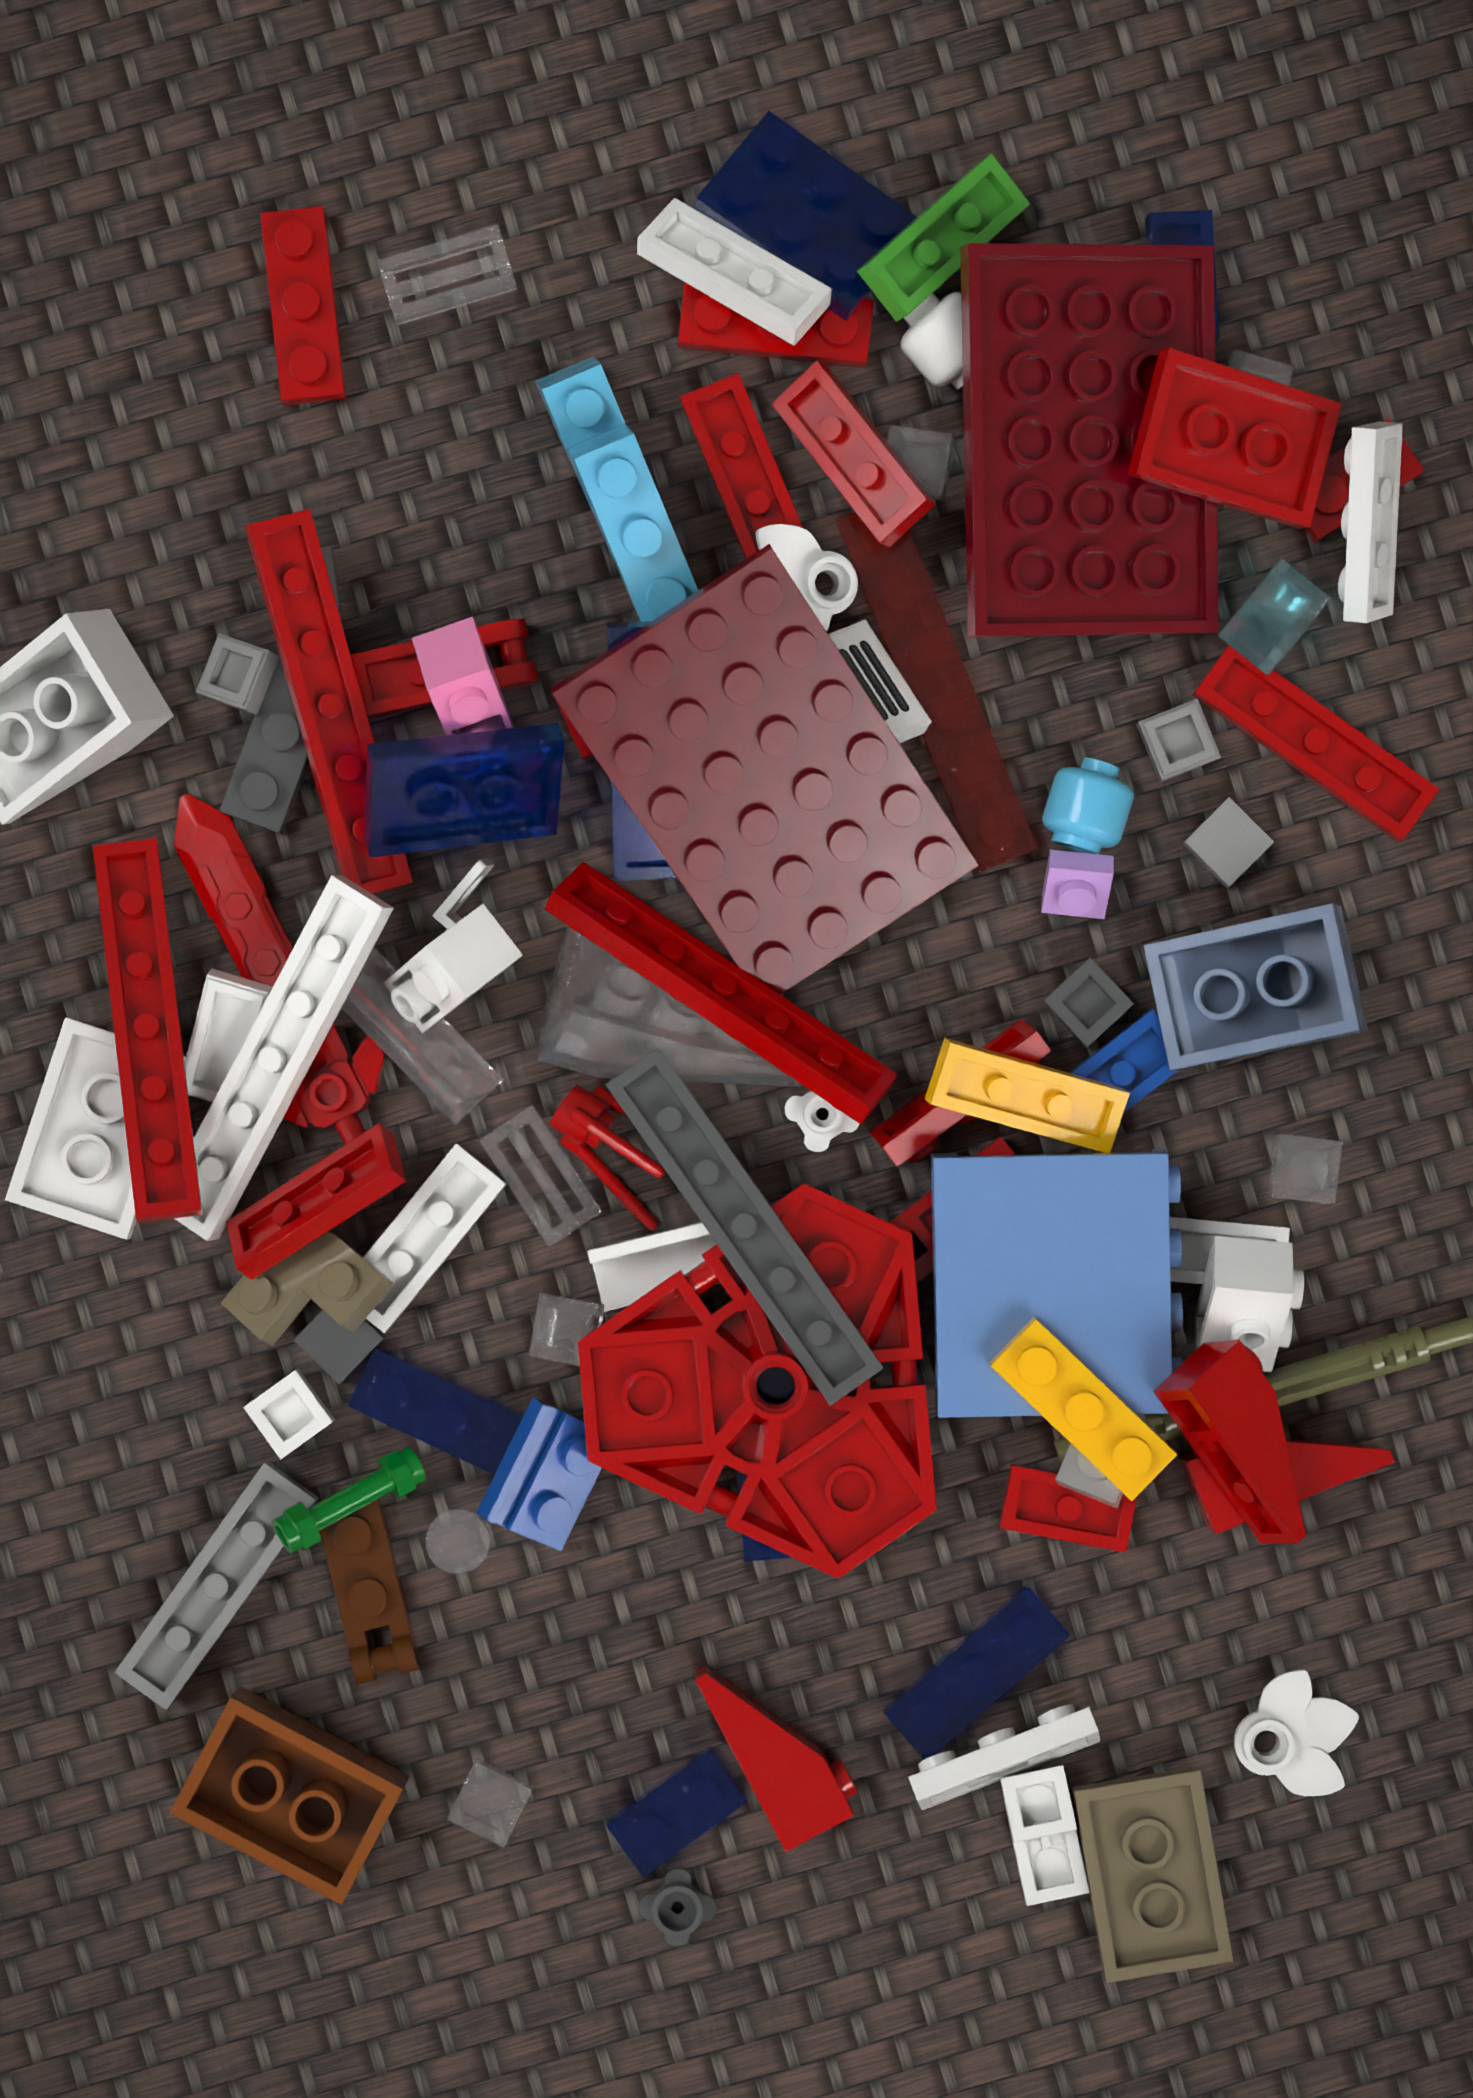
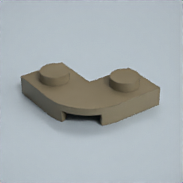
M326 1232L251 1280L243 1275L221 1304L261 1341L273 1346L310 1299L341 1327L354 1333L392 1287L394 1282L348 1242L330 1232Z

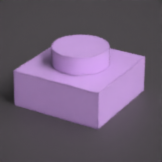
M1050 849L1042 890L1041 913L1105 919L1114 874V856Z

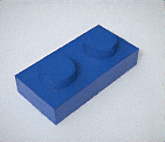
M1149 1009L1069 1073L1125 1089L1130 1093L1124 1110L1126 1112L1179 1069L1170 1071L1158 1014L1154 1009Z

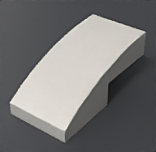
M1061 1765L1000 1778L1026 1906L1090 1893L1077 1837V1826L1064 1766Z

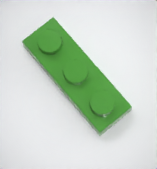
M991 153L971 168L857 272L897 322L909 315L961 267V246L967 243H988L1028 207L1030 203Z

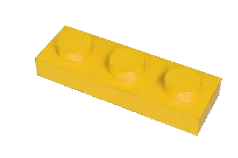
M944 1038L925 1100L934 1106L1096 1151L1110 1153L1130 1093L1118 1086Z
M1035 1316L989 1362L990 1366L1131 1501L1177 1456V1453Z

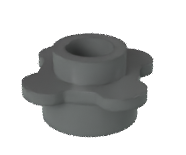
M674 1868L667 1872L665 1883L656 1892L646 1893L642 1896L639 1903V1911L644 1919L653 1920L656 1927L664 1934V1939L669 1945L682 1946L689 1941L690 1934L698 1928L701 1921H710L714 1917L716 1903L712 1896L701 1894L691 1883V1875L687 1870ZM676 1901L684 1905V1909L680 1913H675L671 1908L672 1904Z

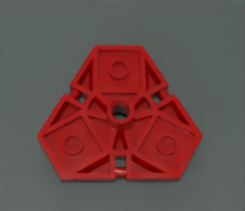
M803 1183L771 1207L880 1363L891 1362L893 1385L870 1387L869 1378L830 1406L716 1244L701 1255L705 1261L686 1274L680 1269L577 1342L587 1460L699 1514H702L704 1507L727 1517L725 1526L839 1579L937 1510L925 1383H918L916 1359H923L914 1249L912 1233ZM720 1282L732 1300L712 1313L700 1295ZM768 1368H783L794 1379V1393L783 1403L774 1404L767 1402L758 1392V1377ZM724 1465L747 1475L739 1494L716 1484Z

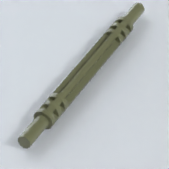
M1473 1316L1423 1331L1417 1325L1400 1332L1387 1334L1380 1338L1370 1339L1360 1344L1273 1369L1272 1372H1263V1374L1276 1391L1278 1405L1282 1406L1365 1380L1385 1376L1392 1372L1405 1370L1412 1366L1430 1362V1355L1472 1343ZM1169 1413L1145 1414L1146 1424L1164 1441L1184 1435ZM1066 1438L1053 1441L1060 1465H1062L1071 1444Z

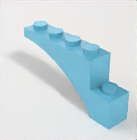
M592 356L535 382L613 557L640 623L644 627L697 592L698 588L636 437L625 424L601 363Z

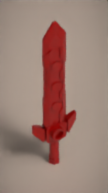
M184 794L179 800L174 847L209 918L214 921L241 977L274 986L293 950V946L267 896V889L231 817L190 794ZM333 1022L283 1119L305 1128H311L312 1124L322 1128H332L335 1126L344 1145L366 1132L358 1114L367 1109L371 1101L370 1094L378 1092L385 1054L375 1034L372 1032L367 1034L352 1057L353 1063H349L350 1054Z

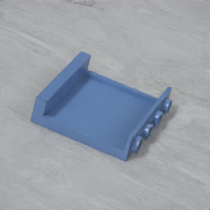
M1152 1149V1152L982 1156H958L957 1153L931 1154L935 1402L938 1418L1042 1416L989 1364L1034 1316L1136 1414L1168 1413L1153 1391L1183 1363L1182 1357H1172L1171 1332H1181L1183 1325L1181 1293H1171L1170 1267H1181L1182 1260L1180 1229H1170L1169 1203L1180 1202L1181 1181L1179 1164H1169L1168 1153L1162 1149Z

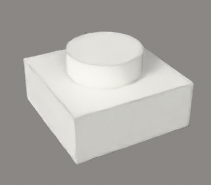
M299 1369L290 1373L243 1407L280 1460L335 1421Z

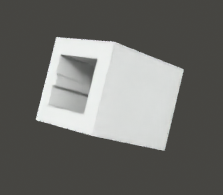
M482 904L426 945L389 977L384 984L391 992L392 1002L400 1015L406 1020L414 1022L419 1030L424 1033L497 977L523 954L486 906Z

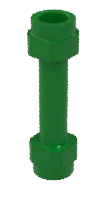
M406 1447L399 1452L394 1450L378 1459L379 1470L313 1506L306 1508L302 1502H298L283 1510V1514L273 1519L272 1522L276 1534L287 1552L292 1554L299 1549L306 1550L321 1542L319 1531L390 1492H393L397 1498H401L416 1490V1485L426 1481V1475L414 1451L410 1447Z

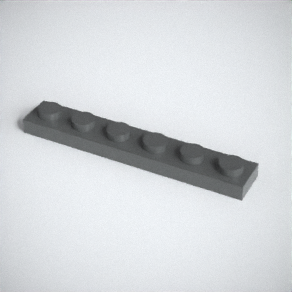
M658 1047L605 1084L829 1405L831 1406L884 1368L662 1050Z

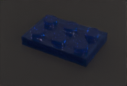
M770 111L766 113L696 197L693 209L832 288L831 302L828 308L846 321L871 291L857 270L917 218L910 211Z
M559 723L368 744L364 841L369 857L557 835L565 743Z

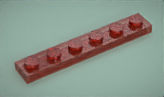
M856 512L836 519V526L856 571L857 578L888 655L932 722L921 736L964 843L979 865L975 868L977 874L1036 851L1038 847L910 531L908 530L891 547H888L878 542Z

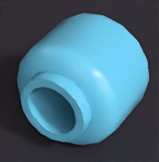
M1083 758L1080 768L1064 767L1058 770L1042 815L1043 825L1053 833L1052 843L1072 851L1090 854H1100L1101 848H1112L1119 843L1134 799L1132 789L1124 782L1117 780L1120 768L1100 760Z

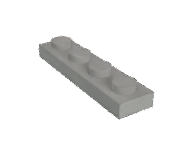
M264 1462L114 1673L167 1710L284 1546L274 1529L273 1519L281 1516L283 1510L298 1502H302L306 1508H309L316 1503L319 1497L270 1462Z

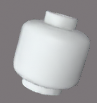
M932 293L909 315L904 317L911 327L902 337L901 349L930 384L942 387L952 383L956 389H959L963 386L961 293H950L941 300Z

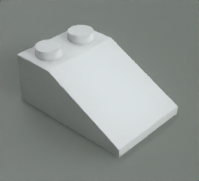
M110 609L66 613L0 667V822L2 825L10 824L127 753L174 717Z

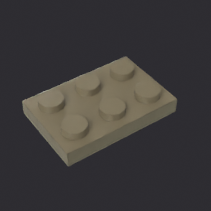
M1194 1766L1072 1787L1103 1975L1106 1983L1233 1962L1200 1768Z

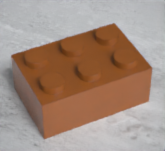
M240 1686L230 1697L169 1813L342 1905L410 1776Z

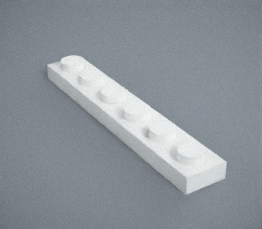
M331 875L194 1137L203 1215L174 1219L206 1241L219 1239L224 1231L226 1221L230 1219L394 909L343 875Z

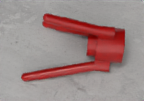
M575 1085L564 1098L550 1121L549 1126L564 1135L559 1144L577 1155L648 1230H656L658 1228L657 1220L586 1144L597 1149L604 1142L656 1178H662L665 1174V1169L611 1130L617 1117L609 1113V1110L627 1115L610 1092L598 1085L590 1093L580 1085Z

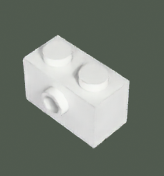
M1214 1236L1194 1314L1195 1350L1207 1342L1240 1340L1243 1345L1251 1349L1260 1359L1263 1371L1272 1372L1279 1347L1288 1348L1290 1345L1293 1315L1290 1308L1300 1309L1303 1299L1304 1272L1303 1270L1293 1269L1292 1243Z

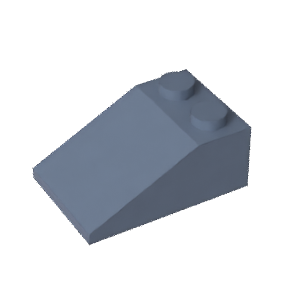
M1332 903L1143 945L1170 1071L1368 1031L1342 906Z

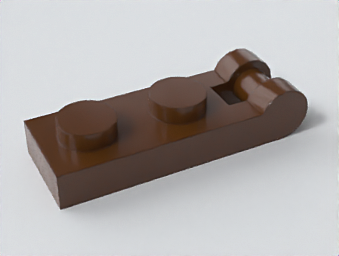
M381 1498L320 1531L349 1649L350 1664L357 1685L376 1681L378 1673L399 1669L400 1673L404 1674L420 1670L421 1668ZM389 1625L392 1644L371 1648L367 1630Z

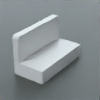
M698 1222L589 1249L587 1253L590 1264L592 1263L604 1312L631 1305L680 1269L686 1274L705 1261L701 1255L717 1243L703 1223Z

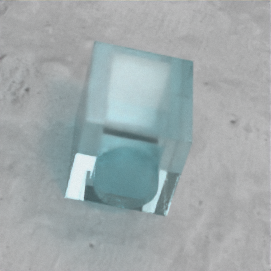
M1280 558L1218 636L1268 676L1301 638L1330 600V597Z

